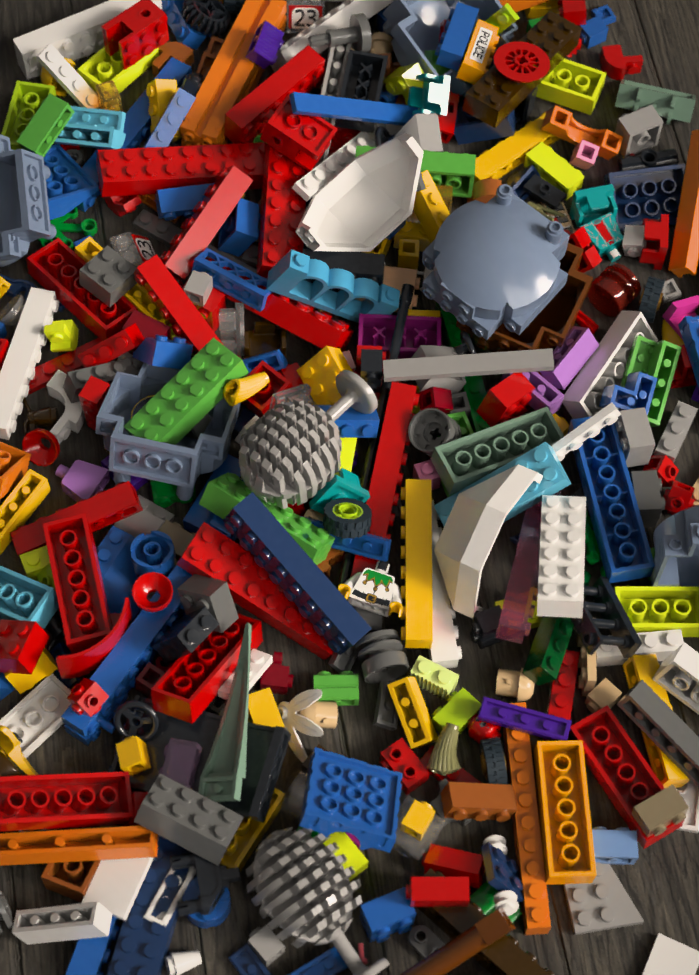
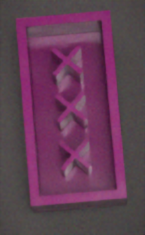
M359 314L358 345L382 346L383 352H386L387 360L397 315ZM407 316L398 359L411 358L421 345L441 346V317Z

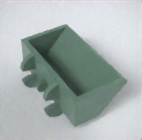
M622 79L615 106L634 110L633 112L641 107L652 105L661 117L667 118L666 125L670 126L671 119L690 123L696 95Z

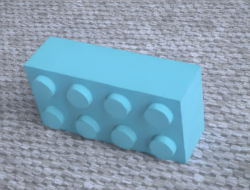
M0 566V620L36 621L44 630L59 608L54 588Z

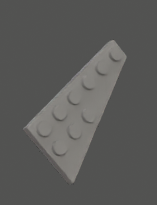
M595 863L597 876L592 883L563 884L574 935L638 925L644 922L610 864Z

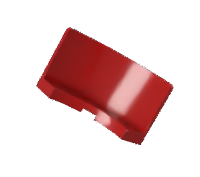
M125 597L122 613H110L113 629L104 639L84 651L62 654V656L56 657L61 679L87 675L102 664L132 624L129 597Z

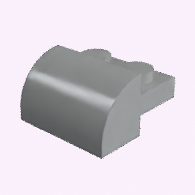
M138 495L143 511L116 522L114 526L136 538L142 533L146 535L150 534L151 531H158L166 520L173 522L175 515Z

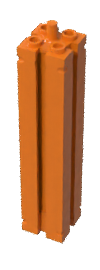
M245 1L203 81L193 105L180 125V133L183 137L181 140L182 146L228 143L229 139L224 135L225 113L256 88L265 70L249 60V58H246L256 29L266 20L284 32L287 27V16H284L287 11L286 1Z

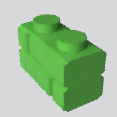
M321 671L318 675H313V689H320L322 691V696L317 701H335L337 706L359 705L358 674H353L352 671H342L340 674Z

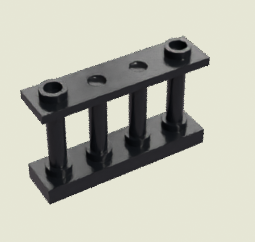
M600 576L592 587L584 586V595H591L594 602L583 601V617L570 619L589 655H593L598 647L604 644L618 646L624 658H631L642 645V642L608 578ZM589 611L600 612L603 619L592 618ZM598 628L609 629L612 636L601 635Z

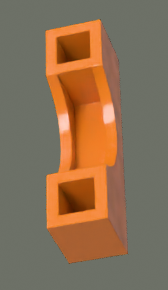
M556 105L546 112L541 130L574 145H577L581 140L600 147L597 155L607 160L618 154L623 136L608 129L586 127L573 118V113Z

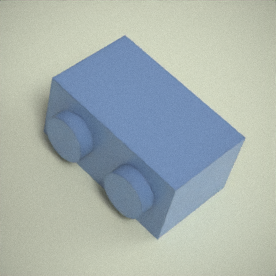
M594 827L592 829L595 863L634 865L639 858L637 831L629 830L626 827L616 828L615 830H607L606 827Z

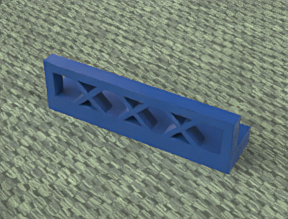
M206 248L194 259L192 271L205 272L212 276L214 288L259 312L265 308L267 297L272 291L263 290L257 286L263 285L267 288V279L209 248ZM208 256L215 261H208L205 258ZM222 267H229L232 270H225ZM240 276H246L250 280H244Z

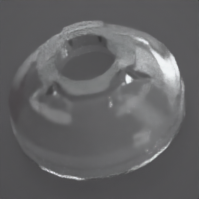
M17 294L0 312V322L4 323L5 326H16L26 303V299L22 294Z

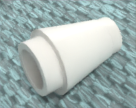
M198 950L170 953V956L165 957V965L169 975H180L202 964Z

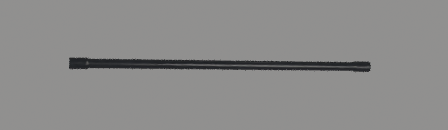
M411 284L402 285L399 308L387 360L398 359L409 306L411 305L414 286ZM384 376L376 409L380 419L377 438H370L360 480V486L368 491L391 383L393 382H384ZM346 551L344 553L337 588L340 584H344L351 576L355 558L353 553Z

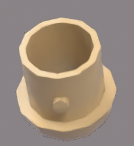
M376 32L371 35L372 44L369 53L383 54L394 51L391 42L393 37L385 32Z
M499 668L496 695L515 697L517 702L527 701L534 693L535 683L522 673L524 668H521V671Z
M316 701L304 710L297 712V714L310 719L321 728L335 729L338 707L335 701Z

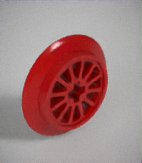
M515 41L500 46L494 54V64L498 71L514 82L529 83L541 79L550 69L548 55L538 46L528 42Z

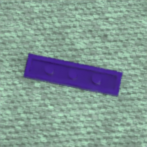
M483 697L477 719L553 741H567L572 723L568 719L488 697Z

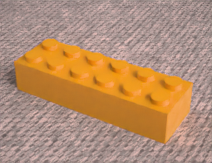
M583 740L537 741L533 753L546 885L592 883L597 875Z

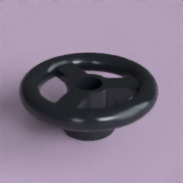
M125 702L114 713V726L123 738L137 736L142 741H146L152 738L158 730L159 719L157 713L150 705L144 702ZM122 714L129 719L131 726L129 733L121 725L120 718ZM152 723L151 729L147 733L136 735L137 729L143 724Z

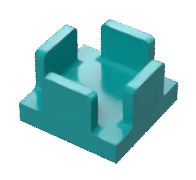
M427 73L416 75V80L423 81V88L409 87L408 106L420 108L413 110L412 115L438 114V117L447 116L451 76H437Z
M613 184L574 191L569 215L571 220H575L577 227L609 212H612L614 218H616L618 208L613 197L615 191Z
M341 468L339 470L340 476L335 475L329 482H326V485L317 491L309 505L311 509L323 514L325 505L331 500L353 498L365 503L370 498V493L360 486L359 478L356 474Z

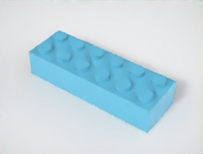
M544 442L437 503L434 507L443 526H445L459 493L518 464L543 475L540 484L534 481L507 514L505 522L541 502L542 495H553L571 485V482L554 449L547 442Z

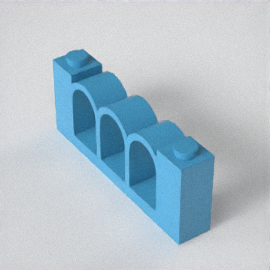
M292 249L268 272L266 290L359 323V314L391 315L399 308L400 290L385 284L379 286L377 282L367 278L355 279L354 275L347 270L329 269L325 262L310 259V256ZM304 279H315V281L310 283ZM339 288V289H341V290H339L338 292H335V291H332V290H329V289ZM355 298H366V299H364V300L361 302V301H359V300H356Z

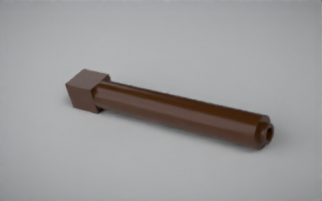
M503 907L499 908L400 975H445L514 930L515 926Z

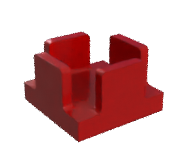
M661 214L660 219L644 218L642 225H644V239L653 240L654 242H647L646 248L642 249L638 259L640 263L654 264V270H662L668 250L669 215Z

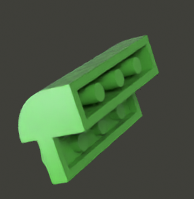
M637 335L634 337L620 386L625 388L628 374L639 371L658 378L647 415L650 427L660 425L682 347L665 340L655 342Z

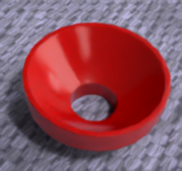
M34 429L23 438L22 449L31 454L30 461L38 466H48L57 459L60 453V445L56 437L48 430ZM42 438L50 441V448L43 446L41 443Z
M149 572L143 574L135 581L132 588V596L134 602L142 610L158 612L170 604L173 597V586L165 575ZM157 592L160 594V598L156 602H150L147 599L148 594Z

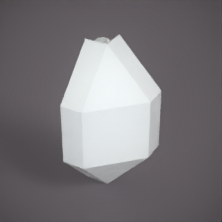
M403 133L354 158L313 195L295 232L306 246L313 251L371 252L412 214L424 151L412 136Z
M518 464L459 493L434 548L453 610L472 619L476 611H483L484 608L477 605L484 564L505 517L533 481L540 484L543 475Z

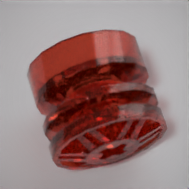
M611 263L600 273V276L592 281L587 297L592 305L602 314L616 317L627 307V304L640 294L641 286L639 280L630 269L619 263Z

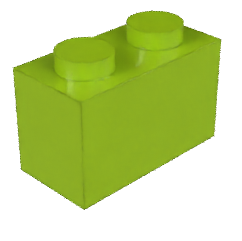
M464 688L459 692L454 691L448 697V703L443 708L439 706L433 712L432 722L434 728L439 733H441L446 723H451L459 727L458 732L460 735L467 728L470 719L475 714H479L481 703Z

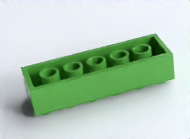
M356 145L355 158L375 147ZM423 150L420 171H429L440 195L472 197L476 155Z
M213 337L124 425V428L130 436L176 445L224 398L223 389L226 383L232 379L244 378L249 372L241 358Z
M227 472L208 482L199 504L224 519L233 507L252 492L240 480L238 475ZM257 496L316 565L326 559L335 537L331 536L327 530L313 525L308 518L300 517L290 507L282 509L277 506V502L271 503L267 500L266 503Z

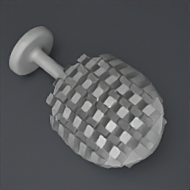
M342 370L336 376V387L342 397L326 412L315 404L314 406L309 403L304 404V400L296 398L293 399V403L286 402L284 404L283 401L275 405L246 430V433L240 439L239 467L241 469V477L251 492L266 503L267 500L271 503L277 502L278 507L285 509L288 508V503L291 505L297 503L298 506L307 502V499L316 495L317 491L321 490L326 485V482H329L334 477L336 472H339L341 467L342 440H340V431L334 421L350 407L363 414H371L378 407V401L373 390L356 373Z
M292 827L271 833L259 844L255 851L254 862L246 869L247 877L254 874V879L246 887L247 893L257 890V895L252 899L254 906L263 905L264 908L259 912L262 918L268 916L272 918L267 924L270 930H274L279 926L283 929L276 937L282 941L291 935L296 937V941L292 943L296 948H299L306 942L316 943L315 945L332 942L353 975H376L389 966L390 963L386 958H381L369 967L365 966L344 935L353 918L351 919L352 911L362 903L361 895L353 899V892L360 888L361 884L359 879L350 883L349 878L356 872L352 866L344 869L342 865L348 861L344 854L337 857L334 855L340 849L336 842L328 846L324 845L331 836L328 835L326 838L321 833L313 838L310 836L313 831L312 829L303 828L299 831H291Z

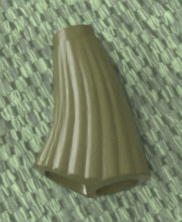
M446 723L442 729L426 768L429 771L445 776L461 769L457 758L459 727L457 725Z

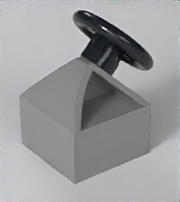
M415 114L396 135H390L389 131L383 126L377 127L375 131L376 147L406 133L415 139L422 150L443 152L438 114Z
M462 330L460 332V345L454 348L421 345L411 358L476 354L468 333ZM465 377L415 380L420 391L430 387H438L451 390V394L459 393L466 384Z

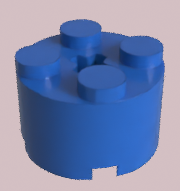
M151 531L150 534L146 535L142 533L131 543L130 554L133 569L138 577L149 572L161 573L168 577L176 567L177 560L174 544L167 534L160 531Z
M197 877L190 881L183 894L182 901L196 899L200 895ZM228 888L224 889V894L211 914L201 915V913L186 915L188 920L199 928H209L222 924L230 913L231 901Z

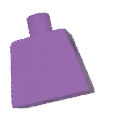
M76 460L71 468L60 464L55 473L56 476L62 478L61 486L63 492L76 502L93 497L97 492L103 491L110 480L108 469L81 460Z

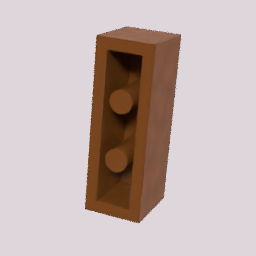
M448 782L440 793L445 818H453L454 820L475 819L476 821L487 819L505 822L517 811L513 785Z

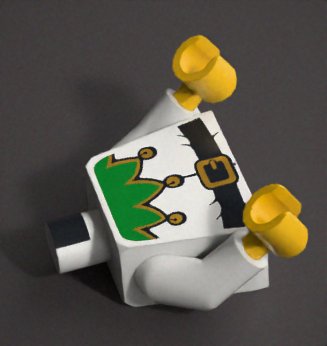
M378 561L375 570L365 568L363 572H357L337 588L345 596L346 600L349 597L348 602L353 606L385 617L391 616L392 612H396L399 614L398 617H401L403 605L400 589L394 583L395 577L387 574L390 565L384 561Z

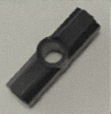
M674 148L662 151L646 149L640 155L618 158L617 163L620 172L678 165L679 160L677 150Z

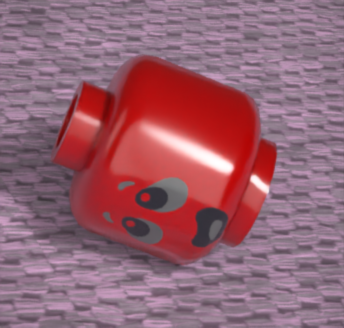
M475 714L468 722V735L479 744L482 739L495 737L500 739L501 726L477 720L479 714Z

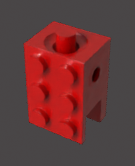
M151 0L138 1L101 26L105 52L111 57L120 51L122 68L124 70L136 64L137 61L149 55L169 40L168 17L166 13Z
M287 95L275 112L270 109L264 119L268 122L260 139L310 172L330 146V141L338 129L321 117L293 114L290 96Z

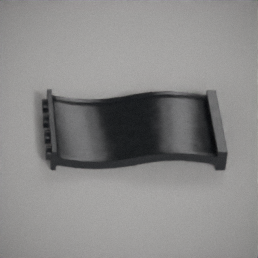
M135 695L134 701L144 702L153 708L152 699ZM155 711L159 719L158 730L152 738L144 741L147 746L151 768L132 776L129 775L131 789L149 792L161 773L199 793L200 777L213 746L222 716L203 711L194 723L191 724ZM127 719V722L124 723L123 728L129 733L131 726L129 724V719ZM248 722L246 777L242 779L240 801L217 802L218 804L242 815L244 818L253 819L261 823L265 822L291 737V733L285 727H271ZM152 723L143 724L137 729L136 735L147 733L151 729ZM115 748V758L108 772H124L120 768L117 749Z

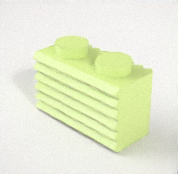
M421 655L418 656L410 671V677L416 678L419 687L425 688L426 691L429 690L430 693L433 692L434 695L437 694L438 697L441 696L442 699L445 698L446 701L458 684L459 674Z

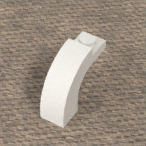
M58 369L46 386L48 394L62 402L65 406L63 415L50 430L60 445L63 440L69 437L71 430L79 433L85 416L80 401L70 402L63 388L67 374Z

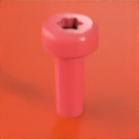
M358 943L359 957L364 965H366L368 960L364 956V944Z

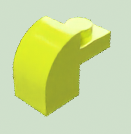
M72 319L53 321L52 325H44V333L51 342L50 350L52 352L74 351L76 349L79 329Z

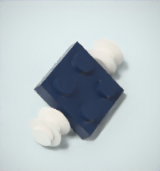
M493 834L485 838L483 846H481L487 882L499 891L493 898L496 904L495 910L503 907L506 914L510 916L518 910L519 903L524 900L523 884L519 877L520 869L514 859L506 856L508 851L506 839L501 835Z

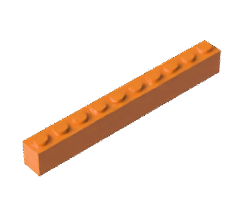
M526 702L510 703L526 708ZM502 727L508 784L513 785L517 811L512 815L516 860L520 869L519 877L523 884L524 900L521 902L524 935L548 934L551 922L530 735Z

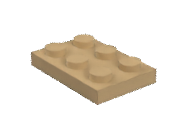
M578 635L577 647H581L578 668H581V675L578 676V689H582V696L587 697L597 682L596 651L593 655H589Z

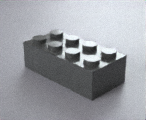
M160 773L141 803L134 822L219 865L243 820V816Z

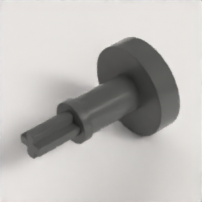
M364 13L353 14L350 17L348 28L329 29L324 34L309 36V46L328 45L330 48L336 45L352 43L354 50L369 52L372 37L368 19Z

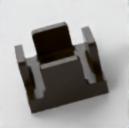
M263 321L255 322V330H245V358L279 349L286 358L285 329L276 330L273 322Z

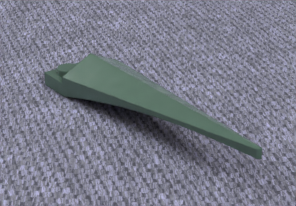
M249 623L245 625L238 662L222 720L200 777L199 794L215 802L240 801L242 779L246 777L252 625Z

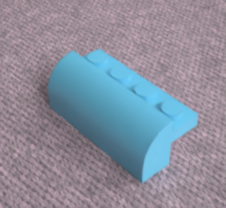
M71 106L75 112L54 142L56 144L100 149H121L126 134L123 133L126 113Z

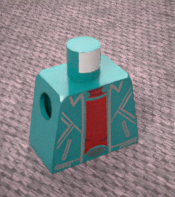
M612 212L582 225L592 241L589 243L590 246H595L600 257L607 255L611 262H615L621 257L617 249L623 242V236Z

